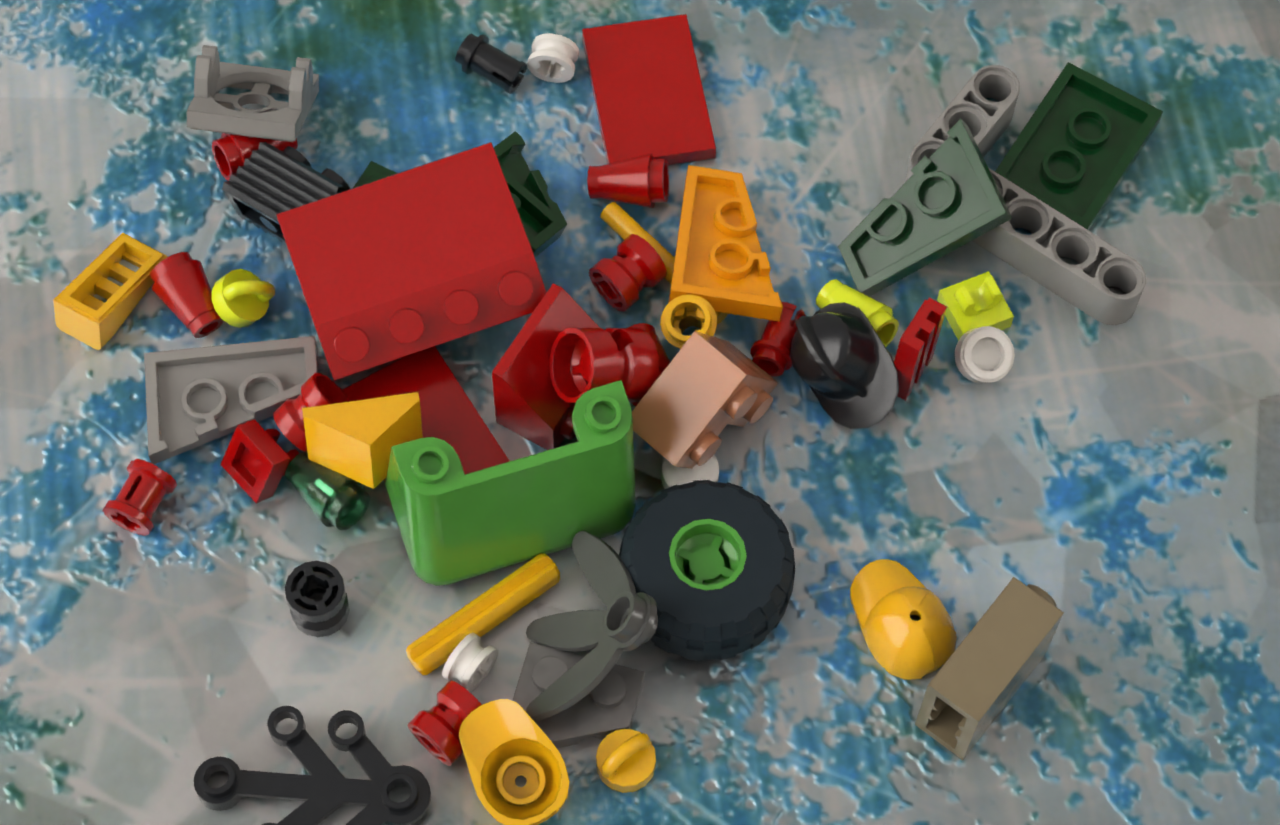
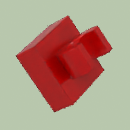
M252 419L236 427L220 465L257 504L273 497L282 476L292 471L299 452L293 449L286 453L277 444L281 433L277 429L264 430L255 419Z

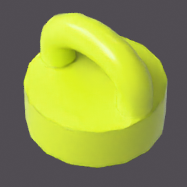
M236 269L215 282L212 288L211 300L215 311L223 321L238 328L248 327L266 314L269 308V300L275 296V287L269 282L261 281L259 277L250 271Z

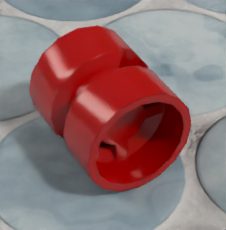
M566 328L558 334L552 345L549 357V374L557 395L567 403H576L583 393L592 388L622 380L629 402H640L658 379L659 355L652 337L641 328H606L605 330L602 328Z

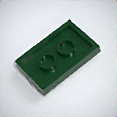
M1068 62L995 172L1090 231L1159 124L1163 111Z

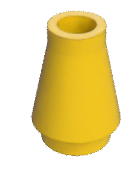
M681 295L671 300L664 308L660 320L661 331L671 345L681 349L691 336L683 335V332L688 327H698L701 330L695 331L714 336L717 328V315L712 305L706 299L697 295Z

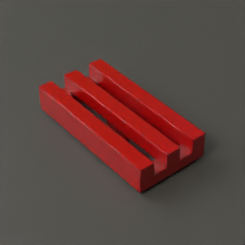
M930 297L928 300H924L900 338L894 360L899 379V392L897 396L905 401L912 391L913 384H917L922 376L924 366H928L933 358L947 306Z

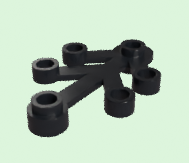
M292 706L276 708L270 714L267 726L272 740L280 746L287 747L309 775L240 770L233 760L226 757H213L204 761L194 775V788L200 801L212 810L223 811L230 809L242 797L305 801L279 823H264L261 825H318L343 804L366 806L346 825H411L425 815L431 802L430 786L425 776L410 766H391L366 736L362 718L357 713L349 710L340 711L332 716L328 723V734L333 746L340 751H349L370 780L345 778L307 733L301 712ZM291 718L298 722L296 729L290 734H280L276 731L277 724L283 719ZM344 723L354 724L358 727L357 733L350 739H341L336 735L340 725ZM223 771L229 775L226 784L220 788H212L207 785L209 776L214 772ZM399 785L408 787L411 790V795L406 801L397 803L388 797L394 787Z

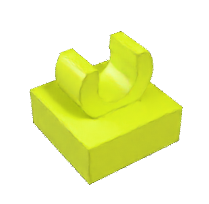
M989 271L939 290L937 302L947 306L945 317L958 341L964 333L974 328L991 326L1004 330L1012 325L1014 315Z

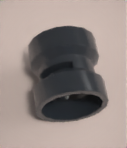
M311 561L301 564L291 572L286 581L285 594L292 620L297 628L306 635L314 637L330 636L340 630L347 621L350 609L344 580L339 571L329 563Z

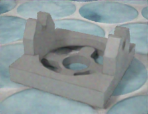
M203 45L202 55H198L196 58L194 98L187 108V127L196 130L293 142L296 140L319 92V74H313L312 62L308 58L297 57L296 67H292L291 71L220 62L217 47ZM226 87L251 90V92H244L238 95L219 93L221 89ZM270 94L289 95V102L276 101ZM246 104H261L266 107L263 109H247L242 106Z

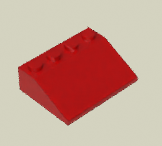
M492 142L276 214L334 381L533 313L547 293Z

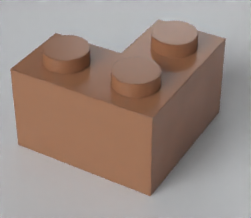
M694 331L632 411L633 431L675 467L693 469L696 464L698 466L705 464L716 453L722 442V439L718 436L727 424L744 427L748 422L751 424L757 422L767 412L773 402V397L770 393L777 386L778 382L729 341Z

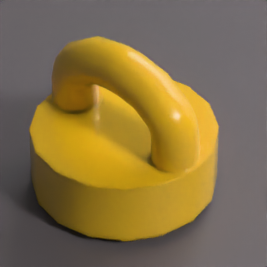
M620 729L606 735L599 744L596 753L597 773L605 785L618 792H635L645 787L653 778L656 768L655 748L646 733L632 729Z

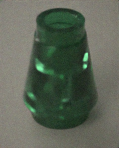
M307 452L298 454L289 463L285 472L286 479L292 483L293 487L326 527L335 526L339 530H347L364 516L370 504V495L364 490L363 484L309 460Z

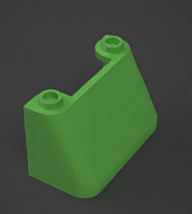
M622 380L592 388L583 393L576 401L571 417L578 442L469 474H464L455 449L444 440L426 437L392 446L385 486L411 566L416 575L428 584L435 586L449 585L529 561L541 553L548 555L572 548L573 538L579 531H587L601 539L623 530L633 516L636 501L633 418Z

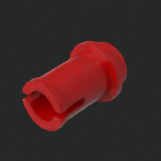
M781 302L783 309L780 321L768 320L761 339L755 341L750 350V354L753 357L752 361L772 377L781 376L784 370H789L793 364L790 357L791 342L798 329L795 321L802 316H806L801 309L797 311L794 320H791L797 306L788 302Z

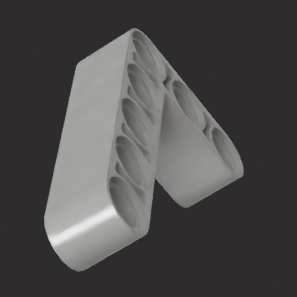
M988 65L979 69L914 146L910 154L905 182L913 175L911 169L924 156L929 158L949 137L947 132L960 118L968 125L984 157L1008 128L1013 118L1020 91V82L1016 74L1009 68L1001 65ZM985 98H993L999 102H992ZM989 168L1012 219L972 241L1095 320L1106 325L1126 323L1133 316L1146 284V274L1143 267L1135 259ZM1023 228L1030 231L1032 234L1023 235L1016 232L1014 229ZM1069 257L1079 264H1068L1060 258ZM1106 287H1117L1126 294H1115Z

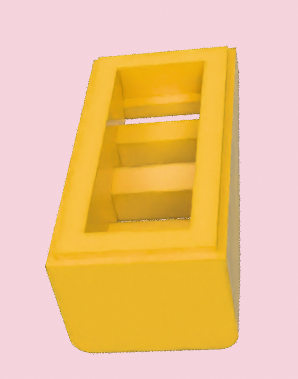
M122 233L53 299L56 326L66 334L96 350H100L115 335L154 283L150 276L152 269L168 256ZM124 259L139 267V269L134 272L119 263ZM110 276L111 278L123 283V285L119 286L116 283L108 280L107 278ZM95 294H98L99 296L103 297V298L106 299L107 301H106V302H103V301H101V300L95 298L94 295H95Z

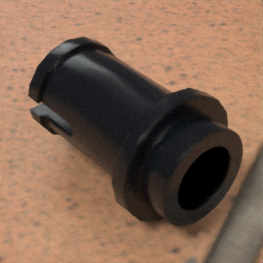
M469 34L460 45L455 61L462 65L463 72L470 74L473 71L503 88L509 94H512L524 78V75L519 72L525 73L527 70L526 63L516 60L489 44V38L484 34L479 37Z

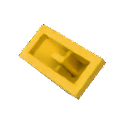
M418 392L302 408L308 459L372 489H375L387 476L391 447L423 438Z

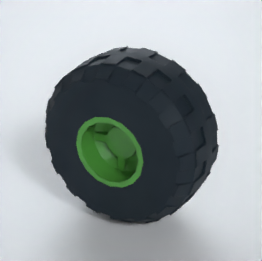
M693 480L690 483L676 484L662 490L659 495L650 501L647 500L636 512V516L631 524L627 526L621 542L619 557L633 579L636 593L643 592L652 596L657 604L658 625L650 640L655 646L667 653L671 652L686 657L685 659L697 661L724 660L736 657L737 654L750 648L752 650L763 642L766 636L778 626L785 614L792 595L795 577L794 548H792L789 532L782 519H779L767 502L758 495L755 496L744 490L741 486L728 482Z

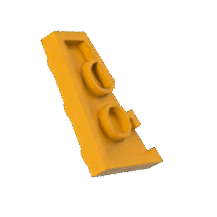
M688 165L668 303L681 295H697L706 299L712 305L715 312L780 321L783 309L778 292L773 290L769 276L771 267L766 252H762L756 233L757 221L742 173Z

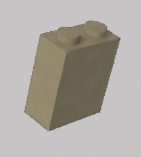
M1013 577L928 684L915 725L960 759L964 760L1045 656L1064 612L1056 607L1054 599L1040 587L1032 584L1026 586Z

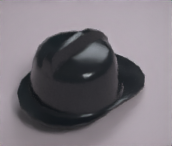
M843 302L829 304L818 310L813 316H802L797 319L795 323L798 329L792 339L790 350L793 368L801 379L809 385L827 414L836 423L850 429L869 428L883 421L893 409L899 392L898 371L892 356L866 315L860 308Z

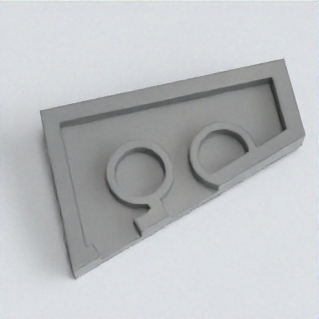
M315 336L144 353L148 456L151 463H159L235 432L238 425L252 419L259 422L273 416L275 410L287 399H296L301 394V386L314 373H319Z

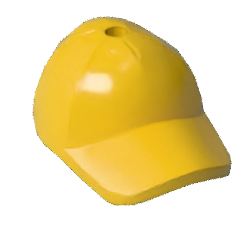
M879 559L870 562L855 576L850 588L852 607L870 652L889 674L903 680L922 679L925 675L936 671L946 663L955 651L957 635L948 611L931 590L927 589L906 567L889 559ZM917 615L920 620L914 621L910 616Z
M498 699L479 706L464 719L459 730L460 743L475 792L489 814L497 822L504 825H539L554 816L561 809L568 796L570 780L566 765L559 750L521 705L509 699ZM519 776L526 779V785L523 787H518L515 783L516 778Z

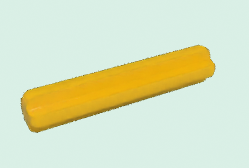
M538 554L408 645L406 652L409 661L421 675H428L447 661L456 646L467 635L475 633L482 637L559 583L560 571L547 554Z

